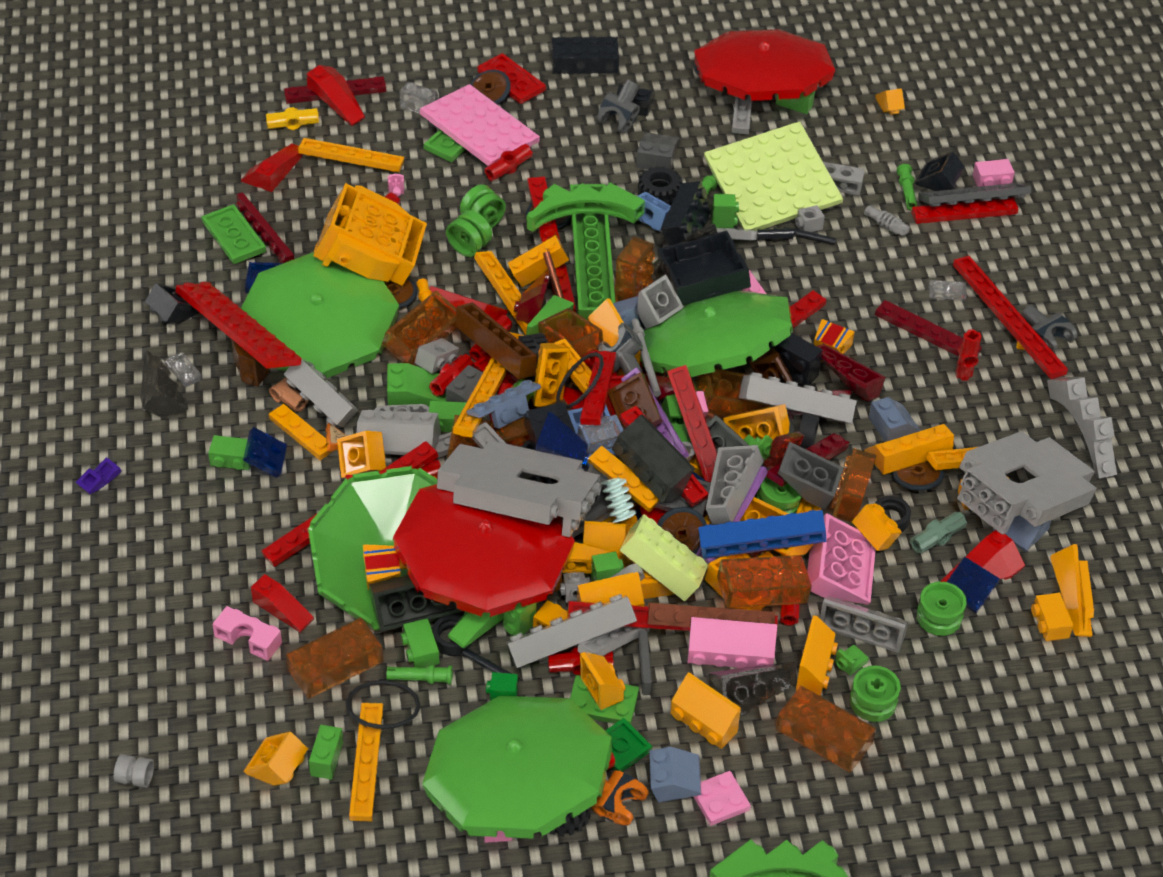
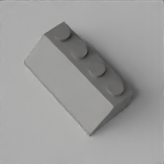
M362 410L357 421L356 432H382L384 454L405 455L425 441L435 449L441 429L438 413Z
M830 596L824 598L820 619L835 633L897 653L900 652L909 623L901 618H895L879 611L870 610Z

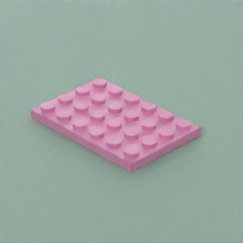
M470 84L420 108L419 114L487 166L499 160L504 151H513L524 144L530 147L538 143L540 136Z

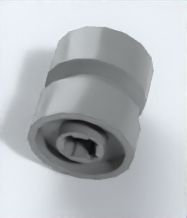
M120 754L114 768V781L121 784H130L132 781L134 786L147 788L152 780L154 761L139 757L136 760L132 755Z

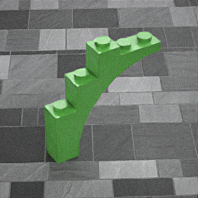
M583 183L573 189L572 192L553 184L544 191L543 201L533 211L528 213L526 217L527 229L533 232L551 220L580 213L606 214L635 223L644 215L645 200L612 183L602 188L600 192Z
M749 840L710 870V877L848 876L841 866H837L839 855L832 846L827 845L823 840L803 855L800 849L792 845L788 840L784 841L767 855L760 845H756L752 840Z

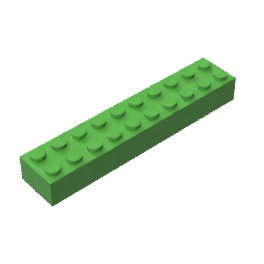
M570 184V192L581 184ZM585 184L599 192L602 188L606 187V184ZM580 213L571 215L578 326H586L588 324V317L606 299L610 298L612 303H615L609 220L606 214Z

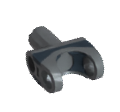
M626 79L619 95L609 92L600 106L597 115L598 122L604 124L611 116L618 114V132L626 133L640 111V106L632 102L640 86Z
M1029 305L1021 314L1053 352L1057 350V342L1054 338H1061L1068 342H1072L1077 338L1075 327L1060 313L1047 318L1037 308Z
M621 323L618 326L619 338L617 343L611 347L607 342L601 341L598 344V350L600 352H616L614 373L621 368L624 374L627 375L636 367L643 372L634 356L643 348V345L636 333L627 324Z

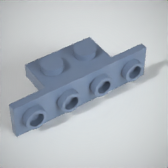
M531 380L522 381L519 386L508 388L500 395L491 396L484 403L475 404L473 408L467 410V414L481 418L491 413L494 427L501 428L526 415V411H529L526 395L540 389L541 386Z

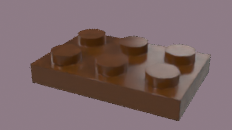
M642 372L609 390L608 394L622 430L626 426L619 419L620 414L634 406H637L654 426L663 422Z

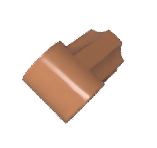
M287 378L282 379L269 389L271 397L276 402H284L295 412L303 411L308 404V401L286 382Z

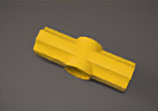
M290 107L284 112L266 114L267 128L287 127L290 130H296L301 125L319 123L317 108L298 110L297 108Z

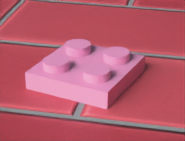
M731 771L702 781V795L693 796L710 826L750 811L751 808L749 801Z

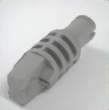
M872 205L866 207L864 214L876 220L878 225L894 234L903 236L909 233L910 227L902 222L900 218L887 211H880Z

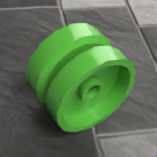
M477 185L463 197L460 204V213L473 210L482 215L490 227L493 228L503 218L506 211V203L489 186Z
M467 210L447 226L446 236L451 246L459 254L472 257L491 241L492 230L482 215L473 210Z
M765 477L755 498L784 512L796 514L802 496L789 484L782 487Z
M934 582L923 588L916 612L917 621L920 626L934 635L946 636L956 632L960 628L966 608L964 593L956 585L948 582Z
M881 666L862 668L854 677L850 694V706L854 713L870 722H881L889 719L897 707L901 690L899 679L892 671Z

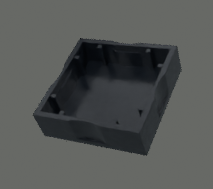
M727 230L693 241L681 242L657 249L660 268L663 274L668 277L683 306L751 287L749 268L742 256L737 252L735 243Z

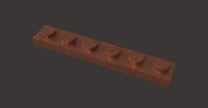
M650 602L648 607L647 624L691 627L692 617L775 624V612Z

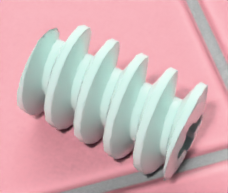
M620 477L601 482L602 485H607V488L602 490L603 493L610 494L605 500L612 501L607 508L614 509L609 515L617 518L612 523L629 519L636 514L635 510H629L634 506L632 502H627L631 499V495L624 494L629 490V487L622 486L627 480Z

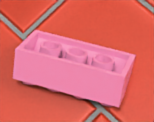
M692 617L688 663L715 665L718 667H737L740 669L750 668L762 671L773 670L777 624Z

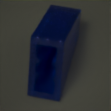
M548 412L535 450L581 460L582 464L586 465L590 453L586 452L588 444L553 413Z

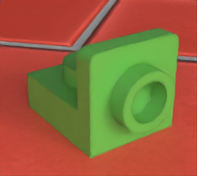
M748 434L744 439L749 446L758 445L761 456L765 460L779 447L768 435H765L761 440L758 436L754 439Z
M853 644L845 651L842 649L837 651L835 663L839 669L845 671L850 676L867 664L869 657Z

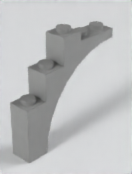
M1061 377L1047 380L1050 399L1056 400L1065 406L1076 420L1085 438L1092 459L1095 477L1104 478L1117 475L1111 437H1114L1112 417L1101 416L1098 397L1087 396L1085 377Z

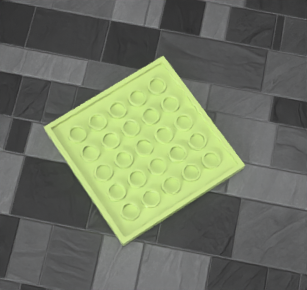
M800 121L704 152V158L723 194H735L736 202H739V212H735V215L738 216V223L742 229H765L797 218L799 209L818 205L820 210L843 203V197Z

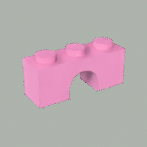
M228 606L225 607L212 624L214 636L232 645L239 637L250 636L251 638L248 640L250 653L266 661L270 660L282 644L281 631L277 627L267 625L256 617H250L243 614L240 610L232 609Z

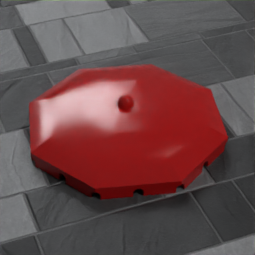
M780 29L729 31L694 50V61L697 70H699L698 74L701 83L705 82V86L719 91H724L725 86L727 94L744 100L746 95L751 96V101L772 100V95L775 93L778 94V99H798L802 92L803 96L806 97L817 90V85L822 87L833 80L835 67L824 44Z
M437 484L418 490L393 535L394 549L403 566H407V573L417 592L421 590L425 598L446 605L453 601L457 604V609L481 617L483 613H490V617L514 610L515 605L521 603V606L524 607L547 600L548 594H553L561 577V572L565 569L575 544L572 535L570 537L562 536L563 520L560 516L553 518L550 524L547 525L453 503L454 492L438 489Z

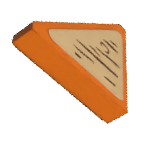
M328 423L325 429L327 432V451L338 450L337 439L347 435Z

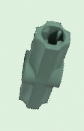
M954 512L941 521L938 519L931 521L924 531L910 539L912 549L916 553L922 554L937 544L939 546L946 544L953 534L966 527L967 521L965 516L961 512Z

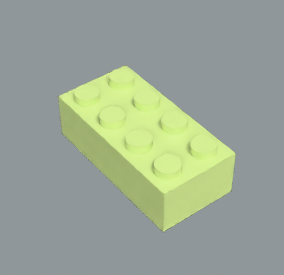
M645 514L630 528L619 550L683 601H686L700 587L708 567L703 558L690 551L685 544L680 543L670 532L662 529L653 519L648 518Z

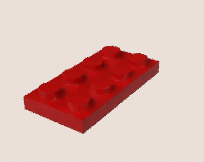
M503 53L477 66L478 73L486 70L504 72L509 77L511 83L508 95L519 104L546 91L544 83Z

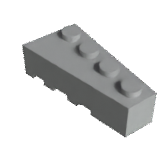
M302 358L301 365L290 366L284 373L288 378L286 382L293 388L297 387L301 390L300 395L307 401L311 400L314 403L313 407L322 414L324 412L328 416L326 420L334 427L336 425L344 427L358 411L342 393L336 392L337 388L332 383L324 380L325 376L316 370L311 362Z
M758 445L718 448L706 504V511L712 525L733 522L763 463Z

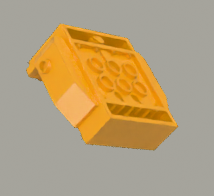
M345 183L328 213L313 256L323 261L322 265L328 267L331 261L368 279L386 282L391 280L393 283L403 286L415 266L427 223L411 216L397 203L363 186L355 185L353 187Z

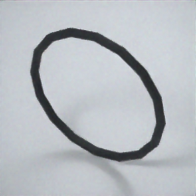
M598 352L589 353L571 367L558 388L556 404L560 403L562 388L572 372L583 361L597 356L600 365L593 382L576 401L565 405L566 408L570 409L579 404L596 385L604 366L601 354Z
M388 680L369 681L358 685L348 694L345 702L347 713L356 722L366 727L377 729L397 728L408 724L418 715L421 706L418 695L410 687ZM385 684L397 686L408 691L415 699L416 708L414 713L406 720L395 724L380 725L358 718L351 711L350 701L352 696L360 689L371 685Z

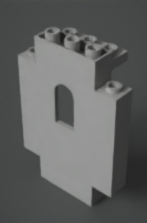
M1020 431L966 452L959 467L966 473L960 483L962 489L957 499L1003 535L1008 532L1014 518L1018 515L1036 527L1089 504L1097 490L1089 482L1095 471L1050 437L1035 442L1024 432ZM1020 468H1025L1036 478L1023 483H1016L1008 479L1006 474Z
M490 440L483 449L459 444L439 468L437 488L454 492L453 503L547 525L550 524L553 518L561 516L563 517L562 536L570 537L574 530L578 529L580 521H583L587 512L590 511L596 495H599L601 492L602 483H599L600 475L585 472L582 469L581 460ZM522 472L553 478L558 482L555 484H545L518 477Z

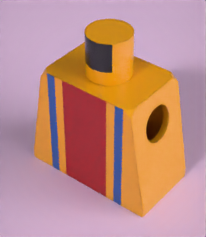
M822 319L814 339V345L818 346L824 343L844 354L853 345L855 331Z
M363 545L368 590H370L369 584L401 577L400 570L407 569V566H403L394 546Z

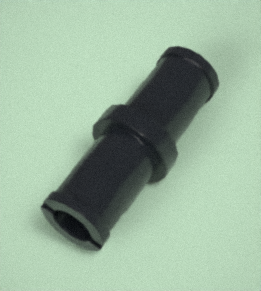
M773 227V229H757V240L777 241L778 239L793 240L794 238L793 228L777 229V227Z

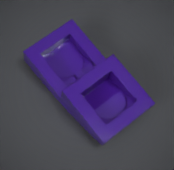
M106 457L94 470L89 468L76 481V484L89 494H92L111 482L122 470Z

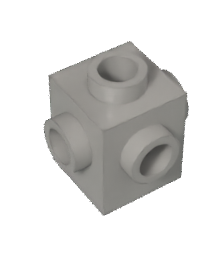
M584 572L563 574V583H560L561 596H565L566 603L568 601H577V585L589 583L585 579Z

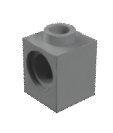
M818 205L799 209L795 223L800 230L815 232L823 230L825 216Z

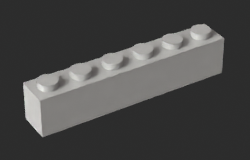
M751 372V375H743L739 394L740 399L769 406L785 404L787 410L842 423H852L856 400L850 399V395L839 393V396L832 395L833 391L824 389L818 392L815 391L816 387L804 385V388L798 387L796 382L786 381L785 384L781 383L779 378L769 377L764 379L762 374Z
M614 595L609 598L610 602L604 604L601 601L590 605V609L582 612V609L571 612L570 617L562 620V617L551 620V625L546 627L538 625L531 628L528 634L522 635V633L511 636L510 641L506 643L517 668L637 621L628 596Z

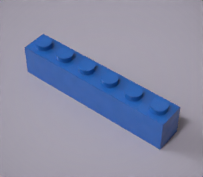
M810 510L804 513H789L782 516H768L761 519H747L739 522H726L725 524L717 525L709 524L698 527L703 559L827 542L822 510Z

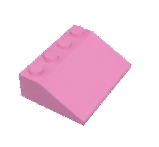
M826 513L823 517L827 542L816 543L810 548L805 589L826 598L830 596L843 601L868 605L871 603L876 549L858 529Z

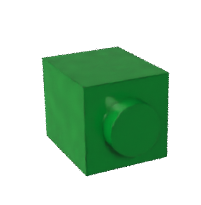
M492 672L491 681L487 680L486 693L490 694V701L498 696H517L518 674Z

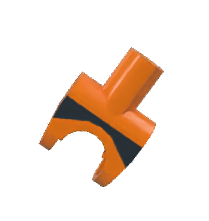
M614 771L609 780H605L602 797H597V803L592 806V809L597 815L611 822L624 826L630 825L633 815L629 810L625 809L626 807L621 802L626 799L645 800L649 791L644 784L621 771Z

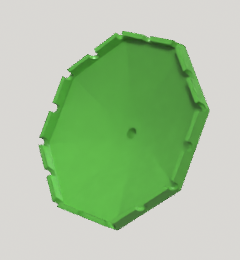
M314 252L258 273L241 309L247 312L249 316L265 327L271 334L275 335L281 342L285 343L287 347L295 351L298 356L311 362L316 370L326 375L327 379L347 371L348 366L352 363L357 367L376 359V355L382 353L389 337L388 333L392 331L398 317L399 304L383 281L368 279L331 261L328 267L322 265L323 261L314 257ZM290 366L278 367L273 369L286 371Z
M739 290L684 305V308L660 324L645 329L644 340L655 372L663 373L665 371L664 367L669 371L687 365L691 377L715 372V364H721L723 370L747 364L746 358L748 356H751L752 361L756 360L770 350V341L772 346H776L791 335L790 332H793L788 298ZM640 356V360H641V362H642V365H643V367H645V366H644V363H643L642 356Z
M412 466L387 469L386 473L379 474L378 471L353 474L352 478L345 479L331 496L329 504H325L310 522V527L308 528L318 594L372 630L379 631L370 590L367 589L363 545L394 546L393 535L418 490L437 484L438 479L421 468L417 470L413 469ZM408 569L400 570L401 576L408 575ZM439 618L431 619L429 623L436 622Z
M498 696L439 730L422 785L427 797L441 811H445L446 817L461 833L465 829L468 832V836L497 837V831H502L505 833V837L534 839V833L541 832L542 836L564 824L568 813L575 817L595 805L598 796L602 797L606 770H608L612 753V737L570 698Z

